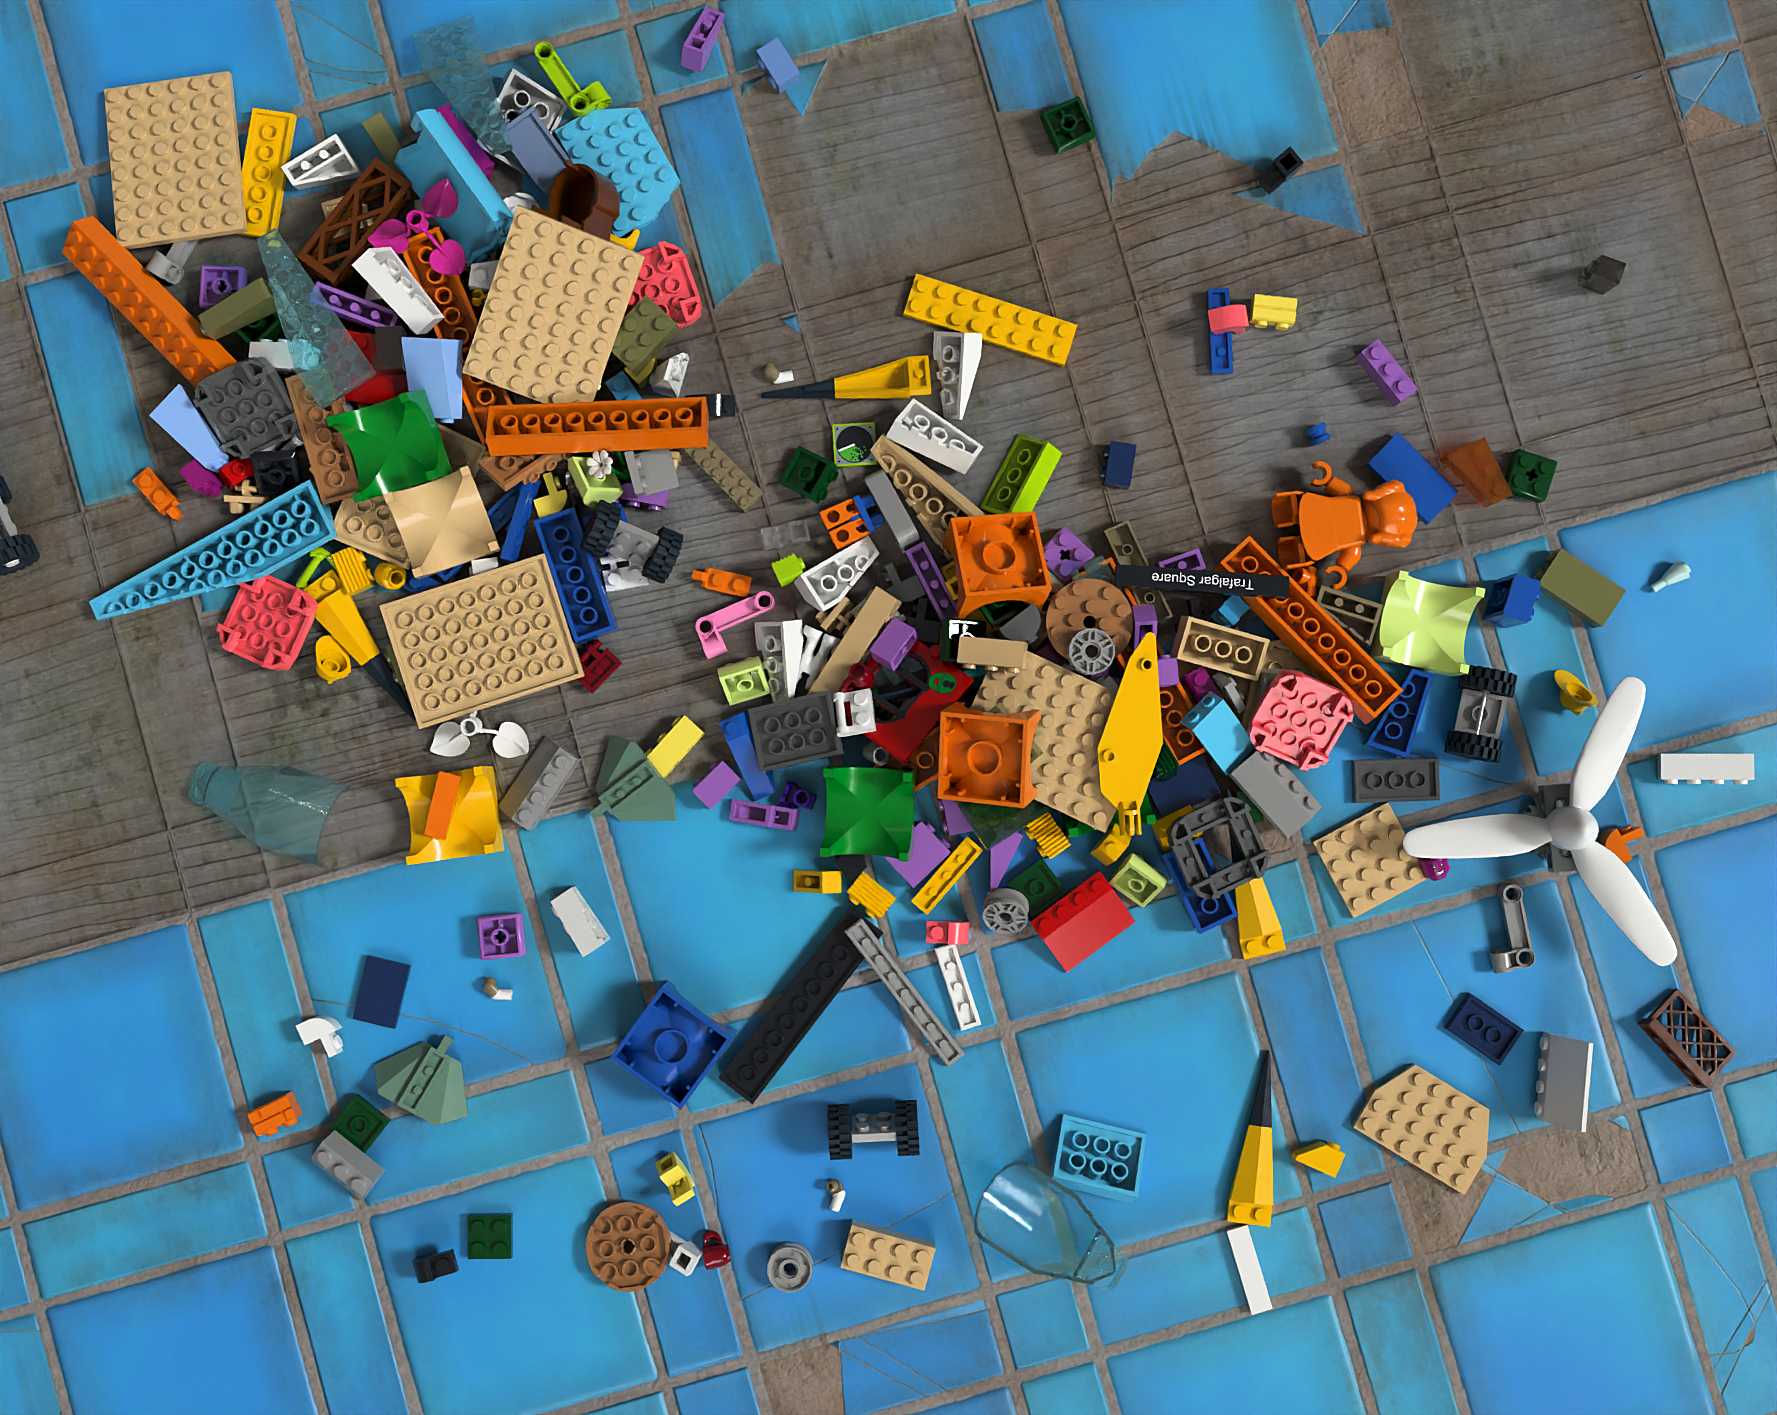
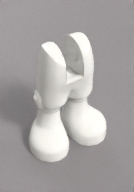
M805 625L803 633L807 640L801 653L796 685H798L799 680L802 678L803 672L810 674L805 689L808 690L810 683L820 675V668L827 661L828 654L841 640L825 633L820 649L814 656V650L823 632Z

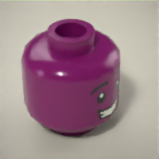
M1419 857L1418 859L1424 877L1432 881L1445 878L1450 870L1447 858Z

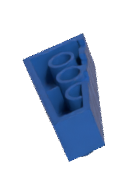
M1415 669L1409 670L1399 685L1403 691L1384 709L1362 746L1401 758H1408L1434 675Z

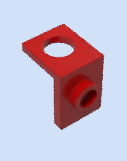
M238 457L220 468L218 477L228 490L233 493L237 484L254 474L252 463L248 458L241 459V457Z

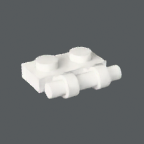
M611 553L600 558L601 565L610 564L611 570L603 571L607 593L649 585L648 578L642 576V566L629 561L630 566L618 568L617 562L626 560Z

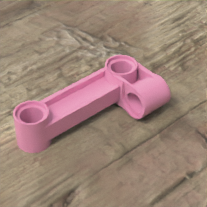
M759 592L697 620L695 625L696 631L708 660L728 651L719 632L773 609L775 600L769 592ZM764 596L769 597L771 600L767 607L759 605V600ZM710 622L711 630L707 633L702 632V623Z

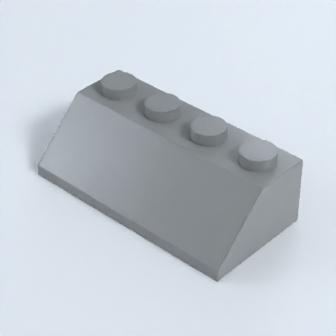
M545 736L498 807L528 831L534 830L582 759L548 736Z
M1256 748L1253 749L1229 774L1231 779L1285 840L1310 821L1322 807L1280 758L1265 751L1260 752Z

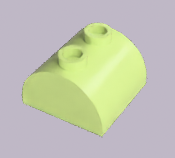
M571 457L568 462V469L586 506L595 508L599 500L612 503L622 495L624 491L615 473L611 472L610 474H604L602 478H595V475L593 476L588 473L592 466L586 464L587 459L594 458Z
M759 656L748 657L743 661L729 663L724 667L717 668L720 682L730 706L771 693Z
M1130 853L1115 871L1109 884L1144 908L1165 887L1168 878L1158 868L1146 863L1140 855Z

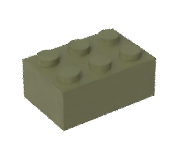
M645 295L623 318L611 353L637 376L680 331V328L675 321Z

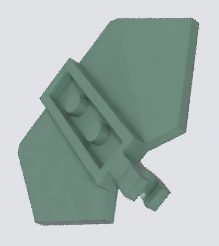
M611 735L595 787L601 804L589 812L591 816L596 819L608 811L610 815L613 814L620 821L676 820L675 793L635 741Z
M445 1035L437 1049L426 1042H422L375 1064L379 1095L435 1126L468 1117L462 1062L446 1054L454 1039Z

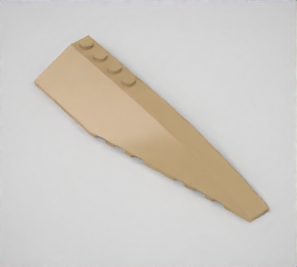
M884 433L870 449L884 471L889 473L894 480L893 483L896 488L900 489L906 497L905 500L908 505L912 506L918 514V519L937 545L939 544L942 550V541L950 518L986 515L924 463L896 442L886 438ZM943 550L947 560L954 561L951 550ZM1048 570L1052 589L1046 600L1051 602L1054 596L1066 585ZM1024 602L1026 607L1030 605L1029 603ZM1045 604L1041 612H1039L1041 622L1036 633L1038 638L1029 644L1034 650L1047 637L1045 623L1048 607Z

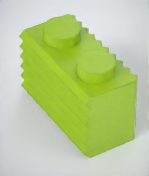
M793 553L791 556L788 555L787 558L784 557V559L776 561V563L772 562L773 570L782 587L794 582L803 574V571L807 570L801 556L796 557Z

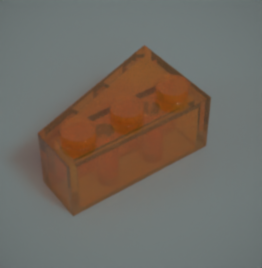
M1485 437L1439 459L1442 464H1445L1453 472L1457 479L1459 478L1464 483L1467 490L1485 508L1513 495Z

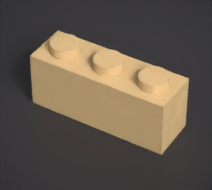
M960 636L957 663L963 664L965 669H976V666H984V670L997 671L998 668H1006V672L1019 673V669L1025 670L1028 644L1023 641Z

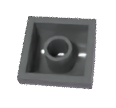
M1034 603L1027 606L995 630L993 635L1000 640L1023 641L1028 645L1038 638L1036 633L1041 622L1039 610Z

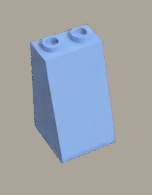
M402 337L409 392L425 390L434 418H440V422L454 423V419H462L463 340Z
M178 384L149 416L205 468L219 474L220 468L235 460V457L228 452L224 453L219 447L222 445L221 441L200 406L195 407L193 402L195 392Z

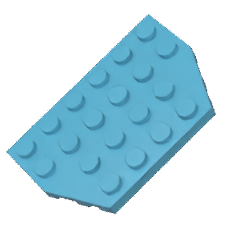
M638 107L594 110L588 115L578 117L554 130L573 164H585L608 177L614 183L619 194L620 215L612 225L611 231L617 237L625 238L631 235L636 228L640 230L654 222L664 204L670 199L672 192L681 183Z

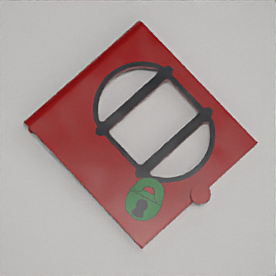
M918 640L906 655L915 657L924 664L928 674L927 683H923L898 665L895 672L921 689V691L906 709L901 711L870 689L872 699L897 717L885 721L875 719L876 731L863 733V735L901 763L909 761V756L940 721L941 711L955 703L974 681L973 678L950 662L940 661V646L933 645L928 648ZM872 657L865 664L870 668L873 676L882 667V664L873 660ZM850 702L844 703L846 722L853 726Z

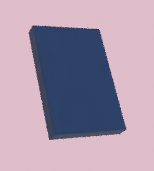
M1203 754L1179 765L1177 777L1173 776V779L1170 778L1165 783L1161 779L1156 780L1153 777L1150 779L1147 787L1161 818L1188 805L1193 807L1221 793Z
M369 955L353 1019L395 1029L412 965Z
M1469 992L1444 1027L1497 1065H1501L1524 1031Z

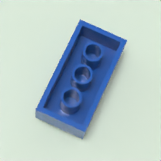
M1196 837L1192 839L1207 874L1210 875L1216 872L1217 869L1202 838ZM1169 850L1158 854L1196 933L1201 934L1239 916L1228 892L1220 895V898L1217 899L1196 897L1188 889L1172 851Z

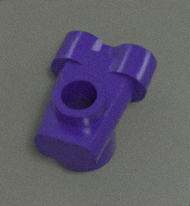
M788 780L780 799V805L786 807L793 805L812 810L817 795L798 787V783ZM804 796H808L806 803L802 802Z

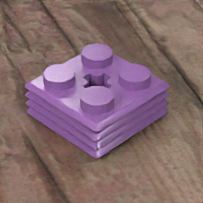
M202 265L199 306L204 310H208L220 302L219 298L222 293H229L230 291L235 293L247 286L248 271L240 266ZM226 285V290H224V292H221L220 289L224 288Z
M1063 526L1043 547L1047 569L1065 585L1094 556V553L1066 526ZM1067 551L1069 553V560L1064 559L1062 561L1060 559L1061 553L1059 552L1065 553Z
M522 913L481 916L477 918L480 959L482 961L522 957L526 954ZM501 931L503 934H506V938L503 939V942L500 938H497V935L500 934Z

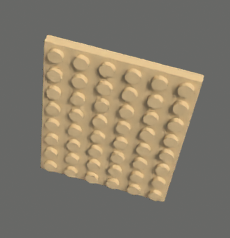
M230 71L104 89L115 227L118 243L128 250L247 232L233 78Z
M518 205L462 372L541 403L594 401L645 255Z
M545 553L379 606L419 729L585 677Z
M1027 651L1025 670L1019 669V673L1006 672V668H998L997 671H987L970 709L988 712L1001 702L1009 713L1025 712L1032 709L1041 710V719L1037 723L1033 741L1043 751V754L1030 764L1033 787H1038L1037 796L1034 799L1106 833L1117 809L1100 792L1097 747L1117 693Z

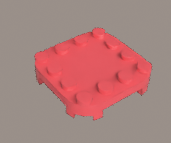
M666 241L658 242L659 245L637 252L645 255L624 317L647 295L681 329L691 325L701 317V298L682 249Z
M271 575L237 584L240 588L224 624L218 623L216 631L220 634L221 647L261 667L276 671L289 670L296 660L313 623L318 602L305 590Z
M1282 670L1271 681L1251 716L1247 727V734L1254 747L1260 752L1265 751L1299 766L1301 770L1308 771V769L1316 768L1321 764L1325 765L1330 760L1328 755L1347 722H1352L1354 716L1352 704L1344 692L1298 671Z

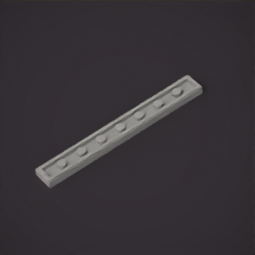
M860 918L844 930L947 1067L965 1055L864 920Z

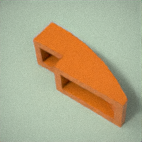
M439 771L424 835L446 840L463 777Z

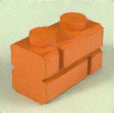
M292 1091L247 1113L258 1137L263 1134L268 1137L278 1132L277 1127L283 1124L287 1128L297 1123V1117L303 1115Z

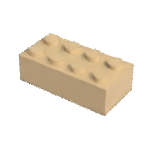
M1181 616L1170 657L1248 680L1258 681L1270 640L1190 616Z
M852 1219L840 1268L924 1291L936 1245L934 1241Z

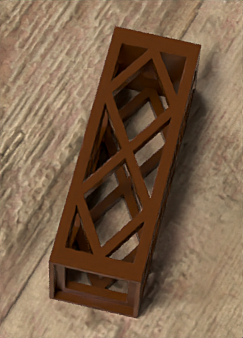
M375 157L296 256L301 271L315 281L342 290L357 271L352 264L369 248H375L368 241V237L383 222L390 219H398L414 199L412 183ZM380 184L385 188L383 191L367 196L376 185ZM384 197V207L362 214V204ZM378 216L372 225L360 229L361 221ZM352 225L350 233L334 238L341 228ZM350 239V250L328 257L329 246ZM344 259L339 267L332 270L327 268L328 264Z

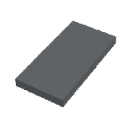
M1439 758L1351 760L1353 803L1440 800Z

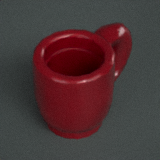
M862 663L853 664L849 669V676L840 684L839 691L847 693L854 689L858 691L871 688L874 684V676L870 668Z
M706 1231L702 1237L704 1244L702 1252L706 1270L725 1266L728 1262H731L728 1244H723L720 1235L716 1231ZM709 1239L719 1241V1243L707 1245Z

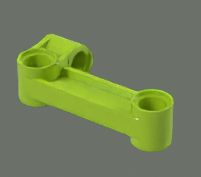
M540 42L535 46V56L538 65L543 69L575 118L584 117L594 110L605 109L610 105L612 99L599 81L593 82L587 88L581 90L550 43ZM543 53H549V54H550V55H549L548 57H546V58L541 57V55H542ZM577 105H585V107L581 110L576 109Z

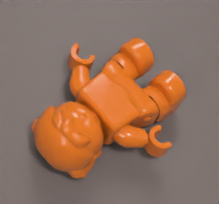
M1317 461L1311 466L1313 469H1320L1323 472V479H1314L1310 485L1314 487L1326 486L1324 489L1332 497L1309 492L1292 491L1276 493L1271 498V511L1275 528L1299 524L1300 536L1298 537L1290 536L1278 539V559L1283 570H1291L1310 566L1331 553L1341 551L1335 562L1336 566L1328 567L1323 571L1325 574L1334 572L1338 575V582L1330 585V588L1336 590L1345 585L1347 581L1345 571L1348 572L1360 560L1361 546L1365 544L1366 539L1373 545L1405 548L1411 543V537L1416 529L1418 517L1414 499L1406 492L1402 482L1393 479L1377 486L1373 490L1365 491L1361 502L1359 496L1353 495L1352 488L1348 483L1335 476L1331 477L1332 471L1327 463Z

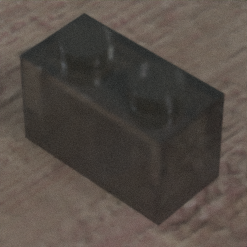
M1601 255L1596 260H1592L1589 265L1583 267L1579 278H1581L1579 286L1603 295L1620 283L1626 263Z
M402 326L375 327V334H372L373 347H376V355L372 357L373 367L381 376L406 375L402 348V337H406V331Z

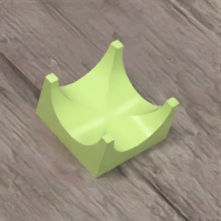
M1401 570L1387 575L1380 603L1383 605L1373 637L1370 657L1377 661L1451 677L1468 674L1470 665H1467L1464 659L1465 636L1473 610L1484 597L1485 589L1479 587H1452L1415 579L1408 575L1409 572Z

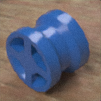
M1325 422L1305 431V434L1311 439V447L1331 438L1330 434L1325 430Z

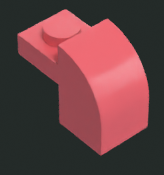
M1229 305L1207 310L1211 332L1215 335L1230 331L1240 334L1245 332L1246 327H1249L1245 305Z
M927 921L926 943L969 944V921Z

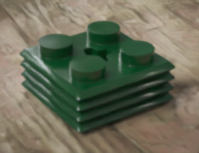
M1079 96L1041 113V122L1056 154H1061L1095 138L1096 131ZM1065 122H1067L1068 125L1072 124V127L1070 129H1068L1067 127L1065 128Z
M1521 449L1513 451L1501 491L1537 503L1546 501L1557 461ZM1528 472L1531 473V476H1532V479H1531V480H1528V479H1529V476H1527L1526 473H1528Z
M943 618L940 661L957 663L960 636L986 638V621Z
M1163 738V744L1153 770V775L1156 780L1161 779L1165 783L1166 780L1173 779V776L1177 777L1179 763Z

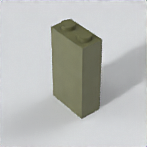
M1560 548L1550 551L1544 559L1546 563L1543 568H1539L1533 576V579L1541 581L1539 587L1541 588V593L1594 628L1602 627L1626 590L1564 549Z

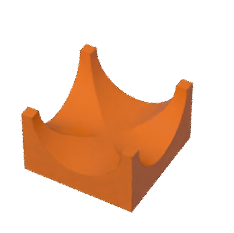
M1035 511L950 518L942 545L943 550H951L955 562L958 583V600L955 611L957 619H965L970 612L983 605L1005 600H1019L1030 605L1034 603L1039 612H1041L1052 588Z
M955 702L942 710L940 716L938 799L1025 808L1037 796L1038 787H1033L1031 781L1030 758L1034 732L1038 721L1041 719V710L1032 709L1019 713H991L966 708L964 702Z

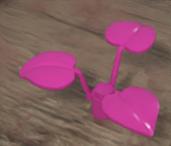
M444 179L438 182L425 194L422 200V209L424 211H410L406 217V226L397 219L387 220L368 237V241L375 248L391 247L398 255L408 249L409 241L407 237L411 235V229L416 233H425L438 248L432 251L429 258L430 265L434 271L442 275H458L462 273L466 265V256L462 246L452 239L445 240L440 246L427 230L429 223L426 218H435L436 215L441 218H448L458 208V198L450 181Z

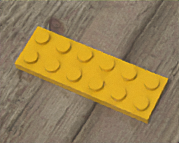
M259 108L252 109L242 167L247 232L237 233L238 235L276 240L287 179L281 167L290 161L297 120L295 114Z

